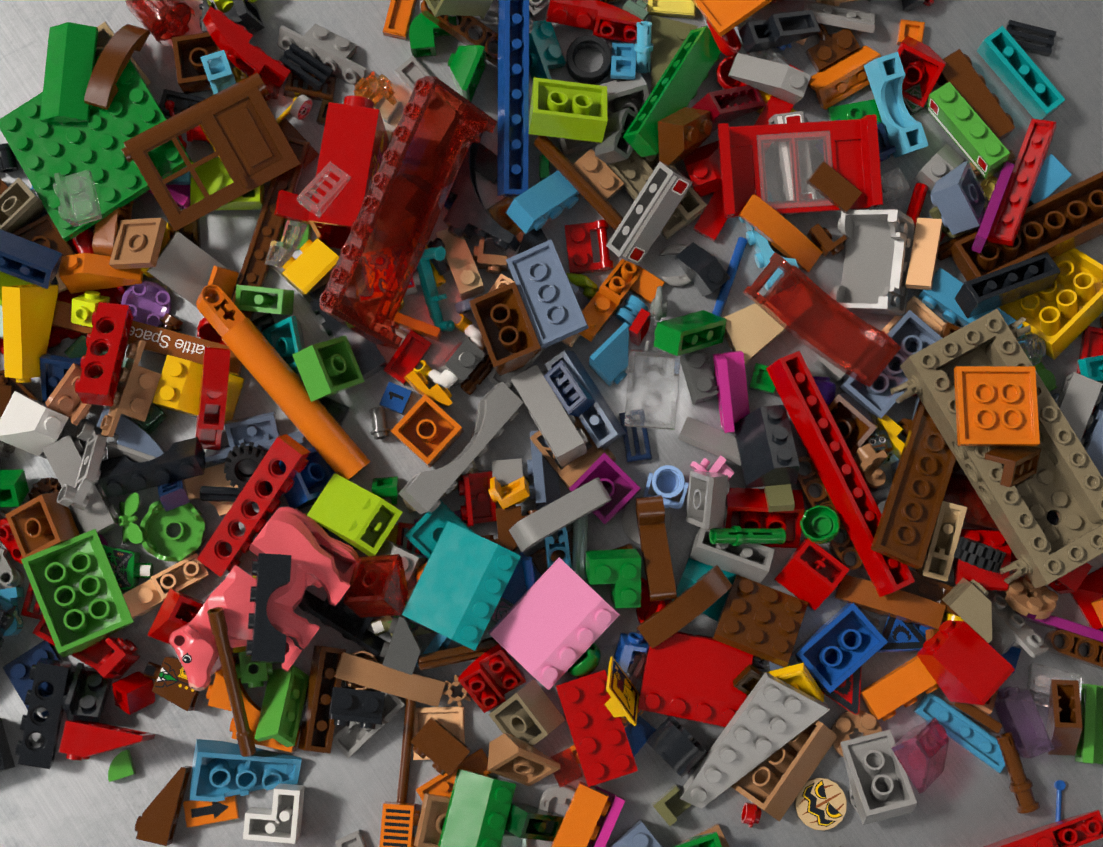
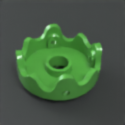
M156 501L149 506V510L140 524L144 538L142 545L145 550L156 558L168 562H180L197 553L206 537L205 519L200 510L190 502L165 511L161 501ZM177 523L181 527V533L179 536L172 538L168 530L172 524Z

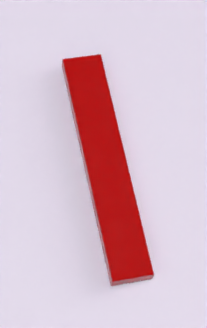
M1031 119L988 234V242L1013 246L1057 128L1056 122Z

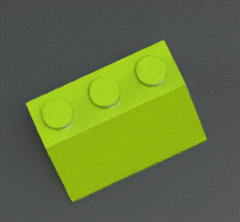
M534 77L529 112V134L603 142L608 122L607 86Z

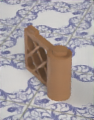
M575 416V428L583 430L592 447L587 450L586 454L571 461L562 470L556 464L554 454L552 458L547 452H552L551 449L543 447L538 441V438L542 436L541 432L538 431L530 437V440L542 452L543 457L558 474L568 490L603 453L613 461L616 460L608 448L605 450L597 448L580 419Z

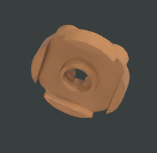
M1027 575L1013 580L1009 584L1008 590L1004 591L1006 592L1005 600L1013 610L1026 617L1028 613L1036 615L1035 619L1039 620L1049 618L1052 615L1059 598L1055 592L1049 590L1046 586L1035 589Z
M859 710L857 715L850 711H845L838 716L830 730L838 736L832 747L841 757H843L840 743L851 740L850 734L854 733L855 728H858V731L863 733V736L882 732L879 722L873 715Z

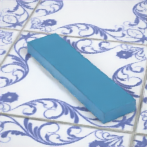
M932 692L924 695L913 712L993 770L1001 773L1006 765L997 739Z

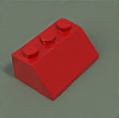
M730 487L726 495L727 516L723 522V528H731L732 526H740L741 528H783L786 532L785 543L760 545L778 548H798L802 530L800 521L805 510L802 490H792L795 503L794 511L768 512L764 489Z

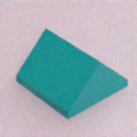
M290 316L263 330V335L295 373H299L292 354L305 349V342L301 323L296 316Z

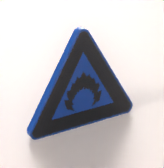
M888 616L881 633L888 642L877 652L920 651L926 638L912 622L907 623Z

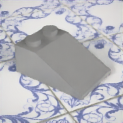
M891 730L840 743L854 801L863 825L914 811L917 801Z

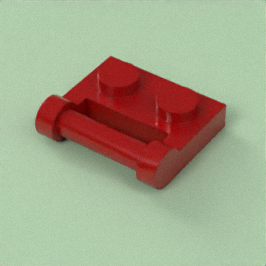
M605 220L564 225L570 273L583 274L614 269L613 261L610 260L609 248L606 246L608 243L607 229H609V224ZM597 231L601 261L593 263L590 232Z

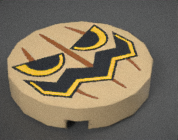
M816 777L806 782L795 798L794 807L797 816L805 825L814 830L825 831L834 828L842 821L846 813L847 800L844 791L837 783L827 778Z

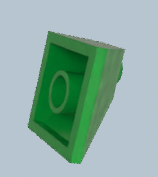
M458 46L456 53H452L448 61L451 77L462 101L469 104L472 102L487 66L484 46Z

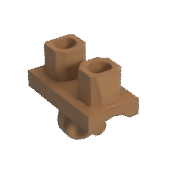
M868 443L858 448L855 452L857 456L853 458L866 484L871 488H880L886 481V475L879 467L888 455L884 450L877 453L872 445Z

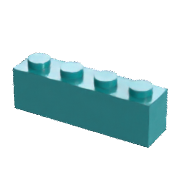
M1003 25L985 38L976 50L1034 119L1044 120L1066 100Z

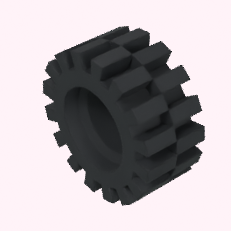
M245 442L241 443L240 447L234 446L233 450L229 451L225 461L224 473H226V480H231L230 485L232 487L238 485L237 490L242 491V488L245 487L252 474L242 473L238 468L239 462L244 459H251L258 466L268 451L266 449L262 451V446L259 444L257 447H254L253 442H250L249 446H246Z
M960 537L954 553V557L961 561L995 573L1000 572L1006 553L999 549L965 537Z

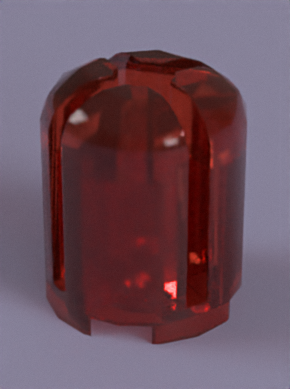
M125 0L129 11L150 31V34L160 44H162L160 41L184 36L190 29L187 25L191 20V15L195 17L194 10L185 0H154L161 9L151 0Z

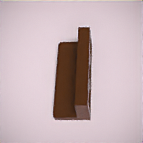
M999 446L985 453L984 459L1004 464L1000 485L1012 487L1036 474L1041 448L1034 446Z

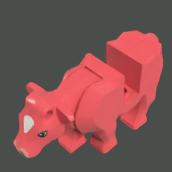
M284 506L279 507L251 543L249 550L257 556L259 553L292 555L290 582L279 587L270 595L266 607L271 625L277 631L286 635L285 662L281 664V668L287 672L320 629L316 624H310L306 618L294 613V610L303 598L306 587L314 585L317 588H321L323 586L329 603L335 607L363 566L357 563L359 556L353 547L331 538L319 524L298 509ZM237 565L233 567L225 580L208 596L192 621L175 630L170 635L169 642L174 648L187 675L189 686L193 690L202 691L207 688L211 682L212 668L219 656L215 637L211 631L207 614L208 610L215 607L223 608L231 648L246 646L247 640H252L253 629H248L249 613H254V602H250L251 586H256V579ZM289 636L296 638L299 646L303 650L295 646L294 641Z

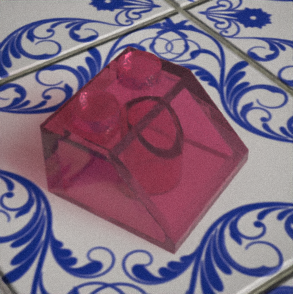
M936 717L912 728L891 748L919 794L923 793L944 771L950 739L945 728L938 722Z

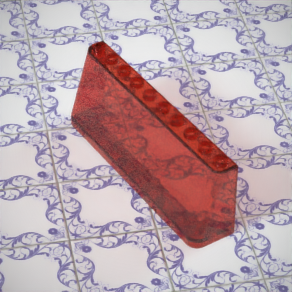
M425 76L415 82L414 90L403 109L402 117L393 132V137L387 150L383 154L379 169L372 179L371 187L367 196L362 201L359 214L351 226V232L341 249L339 259L335 268L331 271L328 284L319 300L320 309L370 342L398 350L403 338L396 335L395 329H398L400 325L393 320L471 142L480 143L481 138L479 135L484 131L492 133L497 123L496 120L436 76Z

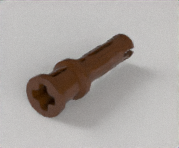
M1012 732L996 736L1010 776L1011 783L1009 788L1014 793L1018 804L1016 807L1017 812L1024 814L1039 809L1040 804L1038 801H1035L1031 789L1033 783L1026 777Z

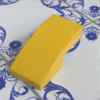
M885 414L881 419L879 417L876 419L877 426L881 435L888 438L886 439L888 447L891 448L893 444L894 450L892 452L900 460L905 444L897 435L903 429Z

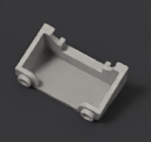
M898 209L848 210L846 213L841 212V218L838 220V231L841 232L842 236L846 235L848 239L846 241L842 284L836 285L829 295L831 308L843 311L903 316L907 307L909 288H906V279L915 234L913 219Z

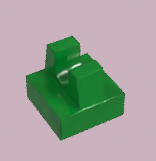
M398 476L373 478L372 493L381 498L390 497L392 505L397 504Z

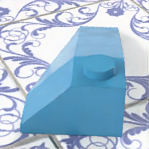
M196 739L192 763L190 800L218 802L230 796L239 794L241 796L249 795V792L261 789L272 790L279 783L298 784L302 758L256 748L255 754L243 757L241 756L238 744Z

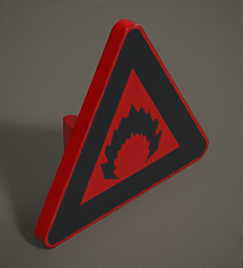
M862 666L831 693L816 681L823 694L854 715L859 713Z

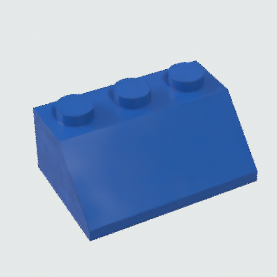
M847 603L793 652L795 659L799 663H804L812 677L831 693L888 641L854 603Z

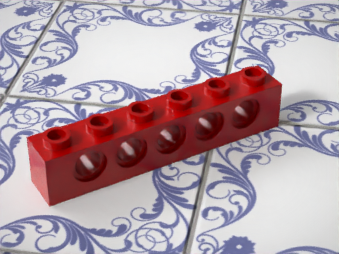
M287 434L278 436L197 560L219 577L230 573L235 565L239 567L241 561H239L243 553L246 554L249 551L250 545L253 542L252 539L266 525L268 515L270 513L273 514L280 506L281 501L279 499L282 494H286L294 485L295 481L292 479L296 473H300L308 464L306 458L310 451ZM280 460L285 463L286 472L280 470ZM266 481L271 483L272 493L266 489ZM252 502L257 503L259 506L258 513L253 510ZM239 522L244 524L245 533L239 529ZM226 542L231 545L232 553L226 549Z

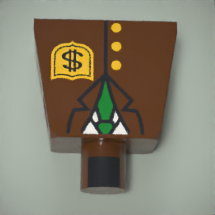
M165 657L162 665L149 661L144 670V676L156 680L152 691L186 711H193L201 691L190 688L187 675L179 659Z

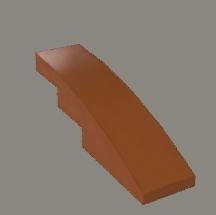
M845 575L839 583L835 599L846 603H854L857 607L878 615H888L907 623L913 622L939 630L946 605L902 590L879 597L872 581Z

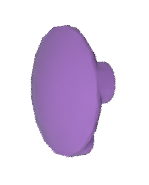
M146 280L142 281V284L128 287L122 296L121 302L123 305H129L134 321L156 327L163 324L159 319H163L166 312L170 314L172 306L170 295L165 288L156 282Z

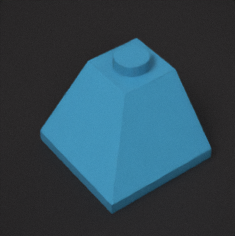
M626 322L589 358V367L609 387L614 382L618 385L628 375L625 372L628 368L629 325Z

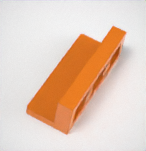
M863 46L811 76L808 86L815 90L820 107L826 110L828 107L835 105L869 85L864 65L881 57V54L868 46Z

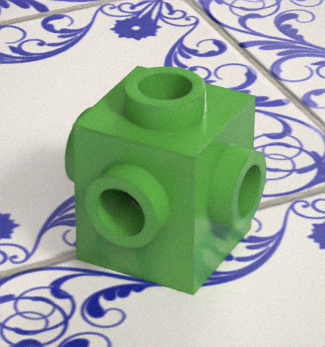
M239 652L240 663H235L238 679L241 678L242 683H248V688L263 686V681H268L269 679L268 675H273L272 663L250 662L251 656H246V652ZM252 664H256L259 668L256 674L250 672Z

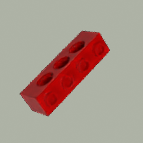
M99 302L97 311H94L92 314L93 328L86 338L87 352L86 356L83 355L81 358V376L75 382V393L78 394L82 403L113 406L134 319L129 305ZM102 352H107L105 355L99 356ZM102 374L99 378H94V376Z

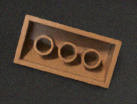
M816 720L731 787L780 822L838 736L822 722Z

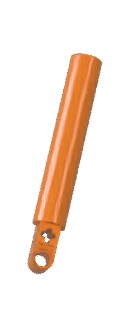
M210 284L205 286L196 301V306L201 314L219 333L222 341L333 471L343 478L351 480L371 462L319 400L311 402L303 381L251 320L243 315L226 293L217 285ZM205 297L213 298L215 303L207 301Z

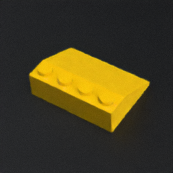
M1076 248L1053 258L1061 272L1050 288L998 307L1015 320L1024 317L1026 321L1022 323L1021 328L1030 325L1031 331L1023 334V336L1034 347L1053 360L1103 312V265Z

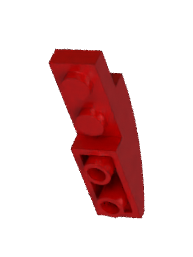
M550 0L546 16L547 22L593 30V35L597 37L634 44L637 43L636 23L644 21L621 8L599 0Z
M210 6L203 22L219 49L225 50L227 58L248 77L257 72L278 87H281L290 70L281 61L274 60L265 54L260 47L250 44L249 42L253 35L244 26L234 23L222 11L215 10Z
M204 347L195 437H198L203 449L220 450L228 392L230 349Z

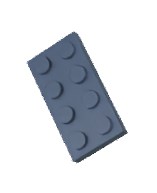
M552 239L506 259L540 346L543 349L589 328Z

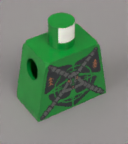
M103 545L121 590L135 588L139 586V578H151L153 576V563H140V552Z

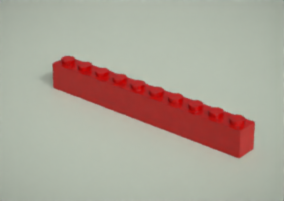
M800 351L778 359L767 367L766 370L879 597L893 593L915 582L907 565L871 550L882 514Z

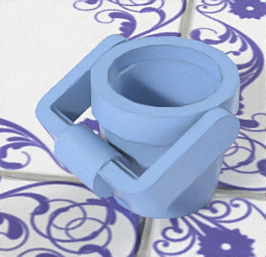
M665 465L658 468L654 475L649 472L643 497L654 496L648 494L651 484L654 492L657 495H662L664 508L680 509L683 506L689 483H684L683 473L678 468ZM682 491L679 502L670 499L676 497Z

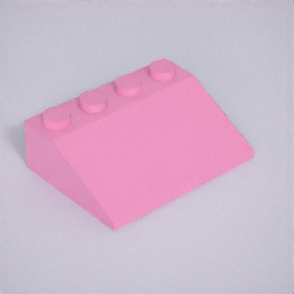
M559 557L488 633L535 679L550 690L620 614Z

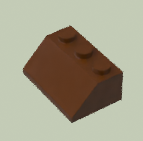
M515 282L469 301L491 362L499 376L523 367L542 350Z

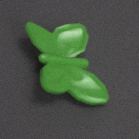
M137 492L130 494L125 502H119L121 516L118 518V523L120 526H123V544L128 540L134 544H140L144 541L141 528L133 523L138 520V517L134 515L140 504V496Z

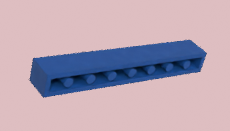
M498 0L497 196L517 197L528 190L529 0Z

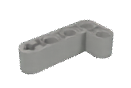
M598 477L523 518L509 532L523 553L546 537L600 508L612 499Z

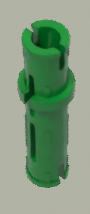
M732 526L731 528L710 529L709 539L711 544H731L732 546H740L741 544H783L786 540V532L783 528H741L740 526Z

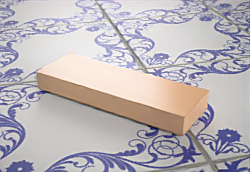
M917 218L906 288L932 290L943 227L942 219Z

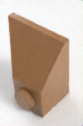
M504 733L489 742L487 771L518 783L531 786L560 769L558 762L527 742L515 738L512 734Z

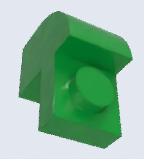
M420 13L414 18L409 29L412 56L415 58L437 56L435 37L452 35ZM449 15L448 20L450 24L457 26L456 16L451 17Z

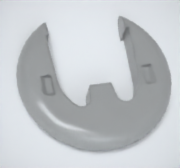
M669 245L660 252L659 256L677 255L687 245ZM686 274L660 277L665 283L675 287L686 286L692 282Z
M554 785L543 792L538 802V808L548 812L549 803L553 797L558 798V804H565L567 798L572 800L576 790L567 785Z

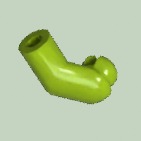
M566 273L571 283L584 289V296L588 299H592L595 296L598 286L584 274Z

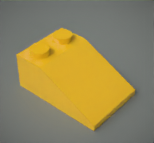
M167 355L152 403L160 408L197 417L202 365ZM229 374L225 421L233 420L245 381L244 378Z

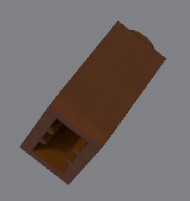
M1051 679L1046 728L1048 755L1075 756L1082 732L1079 681Z

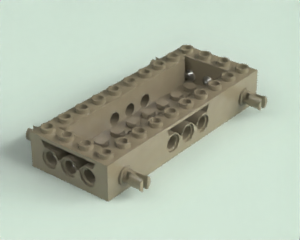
M995 309L909 356L900 366L908 381L892 388L891 394L905 392L895 400L897 403H901L914 394L918 395L1017 558L1016 561L1001 568L999 573L1003 574L1013 570V573L1004 580L1007 584L1026 574L1036 589L1048 585L1103 553V477L1037 371L1036 387L1040 444L1034 447L1041 448L1036 474L1032 475L1029 480H1023L1012 487L1000 485L1004 464L984 459L985 453L999 446H958L954 368L956 366H1033L1016 339L1030 332V325L1017 329L1018 326L1026 321L1024 317L1007 325L999 310ZM1049 511L1057 513L1059 521L1056 525L1048 522L1047 513Z

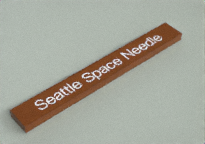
M59 300L56 301L52 326L85 335L92 332L93 327L71 322L72 304ZM134 320L127 344L129 346L134 340L146 341L145 351L164 356L170 355L201 365L203 364L204 347L229 349L227 345ZM230 350L229 373L240 376L243 364Z

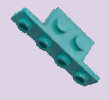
M546 20L533 21V29L529 33V72L532 81L534 77L552 79L548 69L562 68L566 61L552 23Z

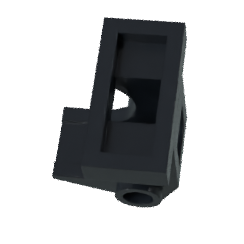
M203 0V3L199 4V8L202 10L199 24L203 33L208 32L203 22L208 9L211 6L217 10L215 4L209 0ZM233 0L234 4L231 10L224 13L227 18L236 24L244 26L247 30L252 28L257 32L265 28L257 6L250 0Z

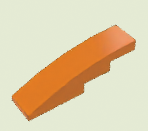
M757 195L751 196L738 215L753 226L756 232L770 241L774 248L786 257L796 259L797 265L806 272H810L823 253L793 224Z

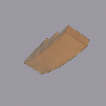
M345 652L341 654L335 673L336 678L435 707L439 706L446 683L415 672L410 675L383 666L382 662Z

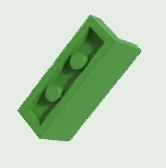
M292 665L287 672L279 668L273 670V675H269L255 740L260 742L274 738L286 747L295 746L309 682V676L296 666Z
M1079 684L1082 732L1075 753V761L1103 764V686Z

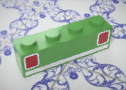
M948 82L929 94L926 109L981 175L988 179L1002 170L1004 163L1008 162L1010 152L954 86Z

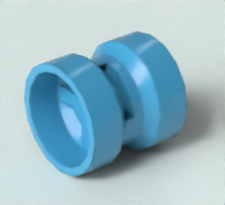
M630 294L626 298L623 308H619L615 316L622 323L626 322L630 328L640 310L643 308L648 311L649 308L639 298Z

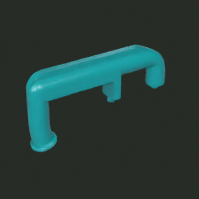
M442 246L418 250L414 253V262L430 318L434 325L439 327L442 332L453 331L455 329L454 322L451 320L444 321L439 301L446 299L447 295L446 293H438L429 261L430 259L442 261L446 256V250Z

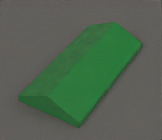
M66 22L49 28L40 114L41 122H89L91 105L86 104L84 98L95 66L98 38L97 27Z

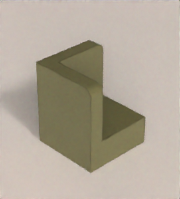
M676 784L652 803L653 807L669 826L677 821V817L691 806L690 803L680 799L678 794L680 789Z

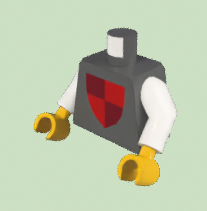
M461 313L459 314L462 317L461 321L458 324L454 322V324L465 335L436 370L432 369L425 360L420 361L423 366L421 369L417 370L414 368L416 374L421 372L426 379L444 388L462 383L486 355L483 350L485 343L480 331L472 325L471 320Z

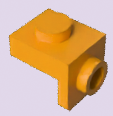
M524 476L503 487L496 477L490 479V489H488L490 497L495 503L498 502L502 509L513 504H520L530 496L529 483Z

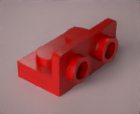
M108 637L105 642L115 652L108 653L101 660V666L97 669V672L103 678L120 679L141 656L136 652L137 646L129 639L123 640L120 637Z

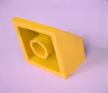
M318 238L313 242L310 239L307 240L299 248L302 253L296 259L293 256L290 257L282 265L285 270L281 274L302 295L307 294L341 260L335 252Z

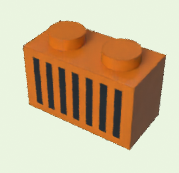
M387 801L383 803L379 847H416L414 846V827L418 826L420 810H416V804Z

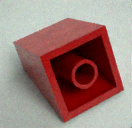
M948 620L939 626V631L932 638L925 641L923 648L916 654L950 702L984 705L1015 670L1007 660L965 621Z

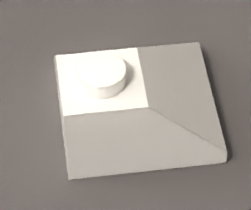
M14 391L0 418V441L39 456L43 453V448L57 441L69 417L48 408L46 404Z

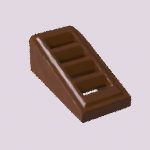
M290 72L285 81L283 96L295 98L305 95L312 100L322 101L326 99L333 101L336 77H329L326 81L328 83L327 92L322 93V88L319 91L317 90V92L312 91L313 87L309 84L307 89H302L303 80ZM310 72L308 73L309 75H311L312 77H314L315 79H317L318 81H320L319 78H317L316 76H314V75L311 74ZM294 80H298L297 87H293Z

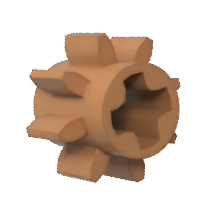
M455 675V682L445 681V684L449 687L442 694H448L450 697L447 704L457 701L458 706L462 707V700L464 698L467 701L472 699L468 696V692L464 687L462 688L464 696L459 695L455 697L453 695L455 691L452 687L461 685L458 681V675Z

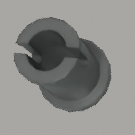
M385 407L371 408L369 410L373 429L371 435H374L376 440L388 438V433L391 430L387 427Z

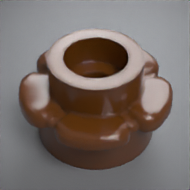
M167 312L163 319H159L163 322L161 327L175 332L176 330H182L181 326L184 322Z

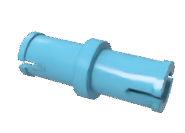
M641 21L636 23L637 43L634 44V50L637 52L636 72L649 73L651 72V52L654 46L651 43L652 23Z

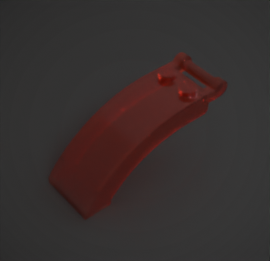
M774 253L769 259L770 263L753 284L745 288L743 293L816 354L847 375L871 387L901 347L884 331H880L834 300L799 268L791 266L783 257ZM780 268L783 273L764 296L758 293L774 272Z

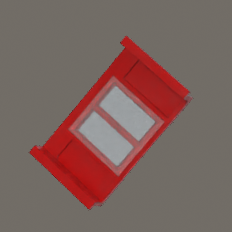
M876 114L866 115L861 119L737 127H729V123L718 124L724 218L740 217L738 215L752 195H757L779 214L841 211L807 183V180L823 161L862 192L849 210L870 209L877 205H883Z

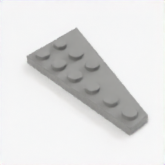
M765 672L678 793L680 799L702 809L822 717L830 708L818 699Z

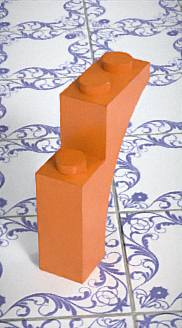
M221 669L214 673L216 674L214 683L209 685L206 699L209 700L208 706L232 711ZM238 679L254 743L291 753L295 752L301 731L300 725L295 746L286 747L274 738L260 742L255 740L261 708L251 699L241 680ZM232 718L229 731L233 732L231 738L237 740L234 718Z

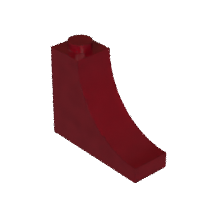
M747 85L709 92L691 108L710 111L712 133L718 129V124L728 123L748 113L761 110L766 103L758 89Z

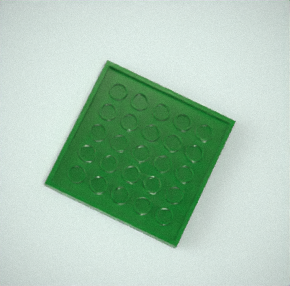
M100 55L95 58V65ZM131 58L116 83L118 92L108 110L91 105L89 122H41L40 114L43 92L0 118L1 132L61 237L66 242L106 218L117 208L123 207L150 189L134 161L129 163L121 149L125 148L123 142L167 120ZM176 137L181 147L183 148L185 154L187 155L189 161L192 163L193 161L191 160L178 137ZM172 140L147 153L162 180L186 167Z

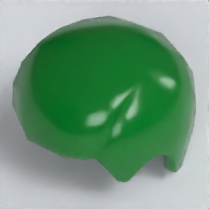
M817 505L805 511L800 521V526L808 540L817 544H825L837 536L840 529V519L837 513L830 507Z
M595 642L568 669L572 676L583 677L591 674L597 668L601 659V651Z

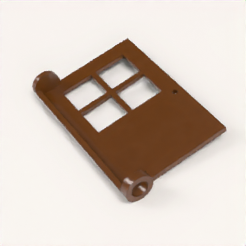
M257 72L123 142L125 148L121 150L129 163L134 161L174 231L300 165L264 99L269 93ZM201 125L215 152L191 164L176 137ZM172 140L187 167L162 180L147 153ZM219 156L233 183L209 195L195 168ZM190 171L205 198L180 211L165 184Z

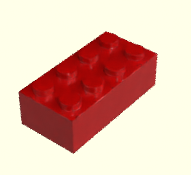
M605 669L556 685L588 787L638 771L621 717H613L605 706V703L611 698L606 691L607 674Z

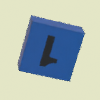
M389 382L379 405L403 415L413 392Z

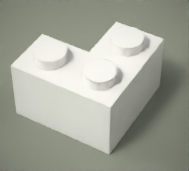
M279 783L274 788L272 809L251 807L245 813L243 839L295 844L301 835L305 786Z

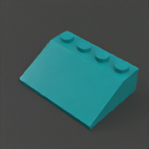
M447 521L401 615L475 651L521 556Z

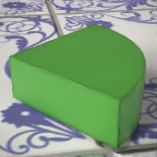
M129 749L120 752L112 760L108 770L109 782L136 774Z

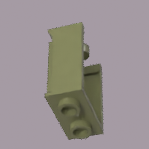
M494 0L425 1L435 17L440 15L480 16L481 19H484Z

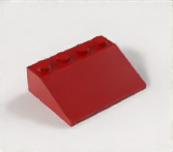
M676 632L654 648L649 646L639 690L638 709L726 727L746 700L747 695L734 687L733 680L749 664L752 665L753 655L716 641L713 638Z

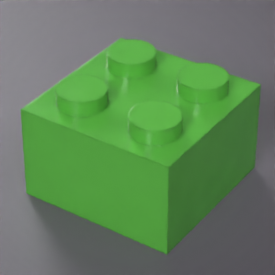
M346 335L311 345L292 354L311 402L365 382Z

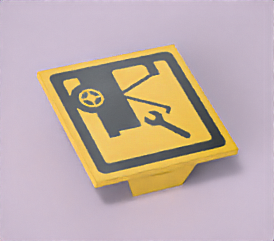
M612 656L609 661L606 691L611 698L605 703V706L613 717L625 716L630 724L632 723L636 726L639 692Z

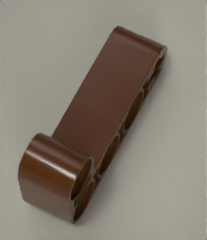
M662 495L636 498V518L650 602L676 599V586L665 527Z

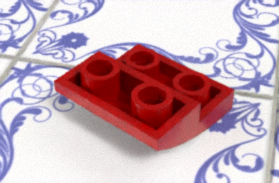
M497 644L478 657L458 677L459 683L484 713L505 702L506 693L526 682L524 674L500 644Z

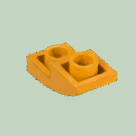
M413 370L404 377L412 388L422 396L426 394L436 404L448 407L453 403L450 400L452 394L447 388L435 384L429 389L426 386L429 382L421 372L416 374Z

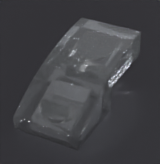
M287 220L281 242L271 241L265 264L281 268L299 246L307 224Z

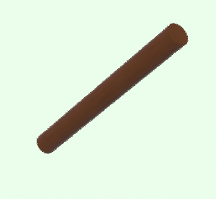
M406 699L397 803H407L412 751L411 740L413 739L416 701Z

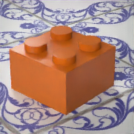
M426 394L391 430L392 434L429 468L464 432L463 428Z

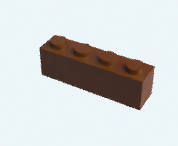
M958 49L945 57L943 60L946 62V65L937 80L939 86L942 87L950 82L1000 141L1009 136L1015 129L1013 119L1008 113L1003 111L998 97L986 87L983 76L979 73L977 74L972 67L969 56L963 54Z
M314 646L298 749L331 754L335 728L334 719L328 718L332 688H341L342 679L336 678L335 673L342 652L346 653L347 649Z

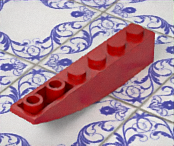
M1094 810L1011 836L984 847H1079L1103 838V819L1100 811Z

